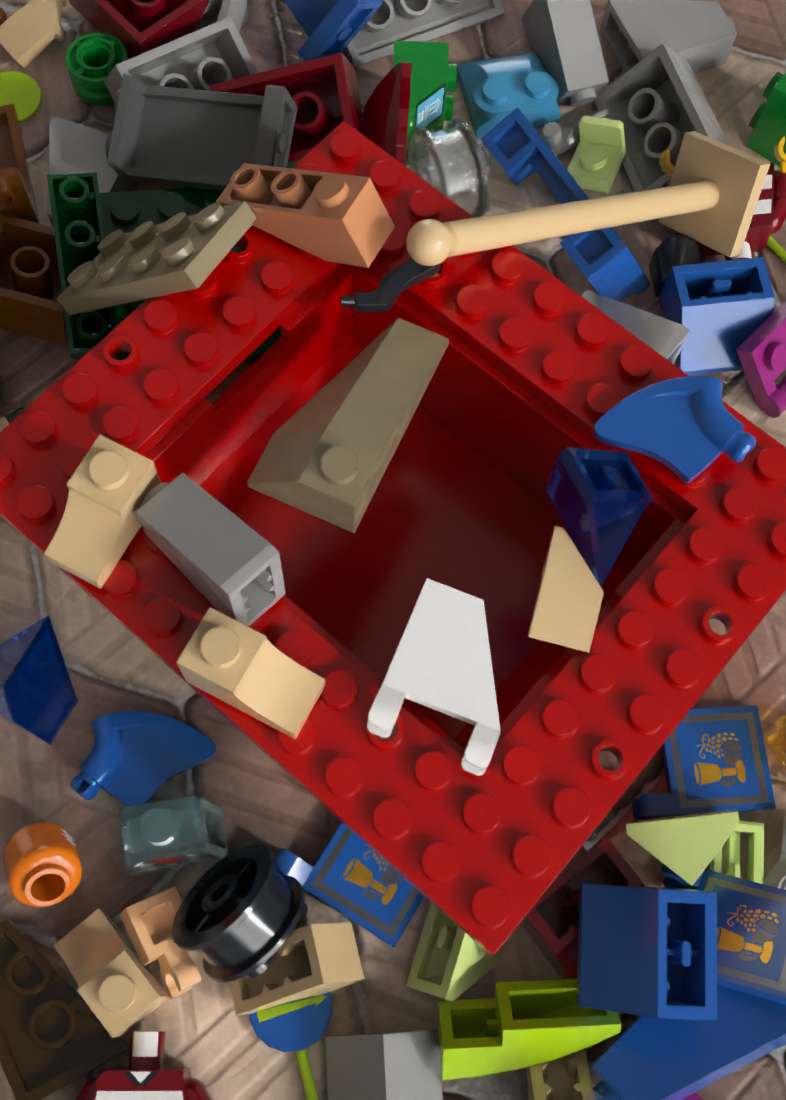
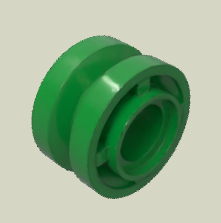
M89 33L77 38L71 43L65 55L67 69L71 76L75 93L80 99L92 105L105 106L114 104V100L104 80L116 64L128 60L124 44L115 36L106 33Z

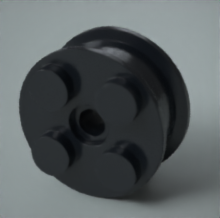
M253 844L239 848L214 864L187 893L173 920L172 939L183 950H196L203 957V967L206 974L216 982H231L244 976L247 979H255L269 967L273 954L283 945L293 929L306 916L308 906L305 903L304 888L296 878L288 875L281 876L275 870L274 856L267 847Z

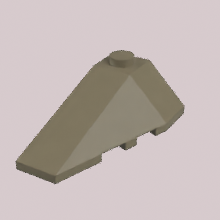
M397 318L272 435L247 481L248 487L355 533L449 345V338Z

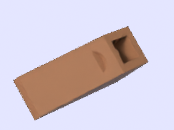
M243 163L240 169L232 175L230 183L216 201L222 207L246 201L257 217V220L252 224L253 226L325 261L369 268L395 228L370 177Z

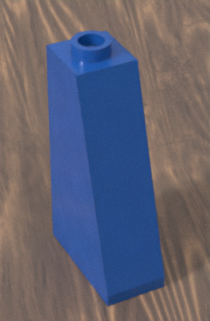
M717 985V1020L641 1016L592 1065L590 1077L591 1082L595 1085L593 1088L594 1098L596 1100H682L786 1044V1005Z

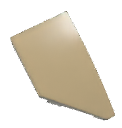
M32 0L0 26V44L23 68L26 69L54 38L58 41H64L65 30L60 25L62 6H67V0Z
M554 526L541 574L542 580L528 637L589 652L604 591L566 530L562 527Z

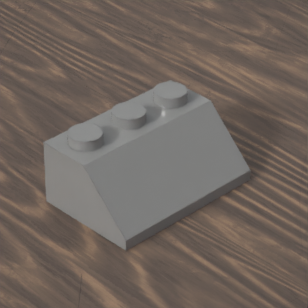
M230 16L116 64L104 80V83L114 100L117 90L121 88L124 73L134 74L145 85L210 91L209 85L257 74L258 71Z
M664 43L655 48L594 100L598 110L606 108L609 111L603 118L618 120L624 124L626 154L622 164L635 192L667 187L666 184L671 179L670 175L661 169L659 165L660 157L664 151L669 149L671 164L675 166L685 132L696 131L729 145L688 61Z

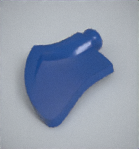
M709 376L678 377L643 388L623 399L603 415L595 424L593 434L596 440L602 443L639 452L662 462L686 484L700 475L723 453L733 462H742L747 453L750 454L756 446L755 437L743 430L745 425L723 405L722 382L715 377Z
M124 711L104 715L91 722L94 733V745L88 756L78 767L80 773L73 777L70 787L85 800L94 799L102 788L129 808L140 813L158 788L178 774L211 759L215 755L216 746L211 739L201 732L168 716L143 711Z

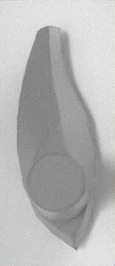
M602 108L585 116L603 118L609 111L606 108ZM581 117L563 128H560V125L556 122H549L544 126L545 142L556 156L568 151L580 142L578 123Z

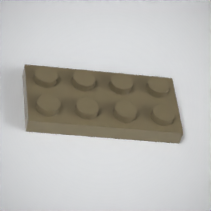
M246 201L223 207L217 202L194 215L187 216L185 212H181L161 224L155 225L153 221H148L132 232L124 233L121 229L116 230L98 244L97 248L100 253L93 261L80 265L68 276L67 281L70 285L57 300L68 314L72 315L197 289L252 226L257 217Z

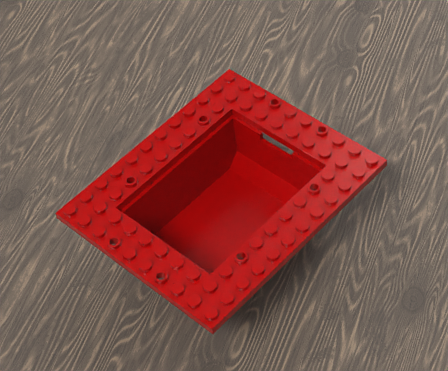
M343 121L296 163L292 169L370 177L395 228L369 268L325 261L252 225L234 245V247H244L246 249L238 253L230 250L199 288L146 299L0 432V516L44 555L60 525L67 505L69 489L66 484L98 436L102 435L152 460L161 483H171L180 474L184 473L266 539L279 552L286 594L249 627L267 636V640L286 656L324 678L326 684L296 739L186 682L176 662L210 607L215 610L217 609L145 535L142 526L101 589L60 567L58 568L491 956H494L786 591V447L724 401L723 405L745 425L743 430L755 437L756 446L750 454L747 453L742 462H733L723 453L688 484L662 462L650 456L596 440L593 435L595 424L623 399L655 383L688 375L513 245L447 257L437 272L438 276L430 277L402 292L388 311L354 312V307L340 306L341 295H354L355 291L372 292L376 290L384 274L408 261L410 255L407 251L406 239L410 229L417 222L425 219H434L443 223L475 218ZM397 318L449 338V345L355 533L248 487L247 481L272 435ZM281 326L282 337L213 403L205 398ZM120 352L131 353L130 356L124 360L114 359V357ZM554 526L562 527L566 530L604 591L589 652L528 637L542 580L541 574ZM427 578L484 600L501 732L490 763L482 776L472 774L461 768V761L475 725L404 698L389 737L382 738L367 730L369 712L383 684ZM709 619L720 620L725 626L726 634L720 635L713 632L709 626ZM609 751L616 756L618 760L616 771L605 770L600 765L598 760L599 752Z

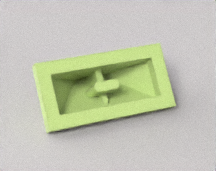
M726 810L627 821L626 830L630 838L693 886L740 824L738 811Z
M431 902L406 987L453 1002L503 960L501 950L499 949L494 956H491Z

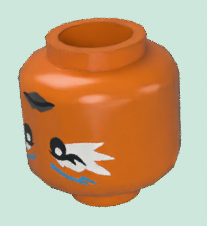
M53 822L34 823L23 827L15 833L5 847L3 863L7 883L12 896L22 904L32 907H48L66 899L80 883L83 868L73 835L64 826Z

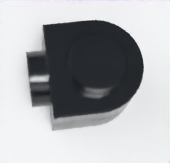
M675 235L663 240L660 246L655 249L648 265L655 297H659L672 266L703 263L696 240L683 235Z

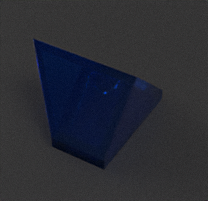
M567 447L558 454L546 490L577 549L601 587L645 507L653 503L654 500L627 452Z
M48 615L0 644V718L51 745L79 700L76 697Z

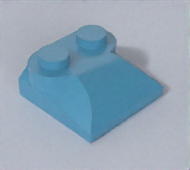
M537 52L457 65V78L476 139H481L517 107L534 129L544 128L549 122L559 124L561 112L557 103L558 83L551 75L546 73Z

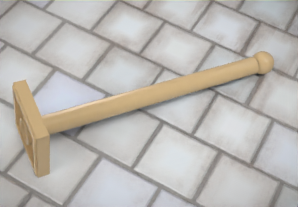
M696 131L685 132L670 186L443 223L434 219H425L417 222L410 229L406 239V247L410 257L418 264L435 266L442 263L447 257L660 218L659 223L728 257H735L741 253L770 163Z

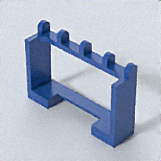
M518 107L481 138V141L516 185L520 184L529 175L538 174L561 204L589 199ZM612 227L572 234L560 242L600 295L622 302L632 293L636 295L643 293L651 284L628 247Z

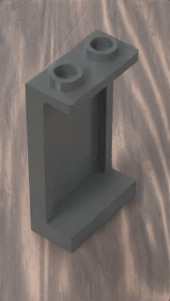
M124 73L121 88L117 90L114 98L116 115L113 132L106 142L107 163L126 181L224 191L230 183L232 175L240 169L243 163L287 168L298 106L285 86L266 85L264 96L145 85L134 74Z

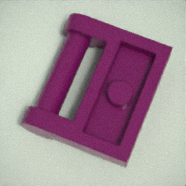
M786 300L737 349L759 409L772 418L779 417L786 410V375L777 385L774 382L786 369Z

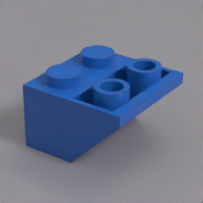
M764 257L671 267L659 295L663 316L691 330L675 361V366L688 376L744 370L737 349L774 312L775 297Z
M579 883L577 1005L655 1018L717 1020V892L682 888Z

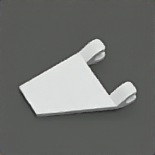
M427 578L383 684L369 712L367 730L382 738L389 737L404 698L475 725L461 761V768L478 776H482L485 773L501 732L484 600Z

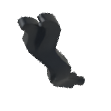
M410 257L408 261L384 274L376 290L372 292L355 291L354 295H341L340 306L354 307V312L388 311L402 292L434 276L440 270L442 263L435 266H423Z

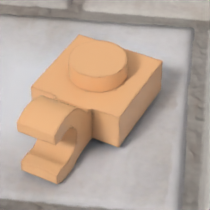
M175 886L126 907L120 914L142 966L156 960L159 961L162 984L170 999L191 990L192 985L201 981L199 971L188 951L181 949L172 939L173 920L182 903Z

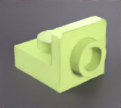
M584 115L578 123L580 142L567 171L582 189L609 193L626 154L624 124L618 120Z

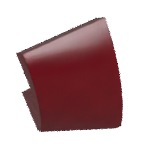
M399 62L376 86L362 112L361 134L403 165H406L412 63Z

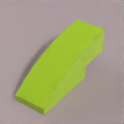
M577 978L495 982V998L454 1000L453 1002L448 1000L438 1001V1037L442 1080L480 1077L519 1070L580 1051L621 1032V1021L618 1012L577 1005Z

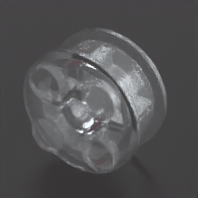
M455 118L447 123L445 129L430 132L424 127L415 128L410 135L408 145L409 169L473 217H481L486 212H489L490 198L486 172L491 168L490 154L484 143L478 144L470 126L463 119Z

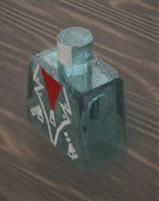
M203 796L184 797L120 808L125 876L214 863L228 855L223 806ZM206 820L208 823L209 836L206 829Z

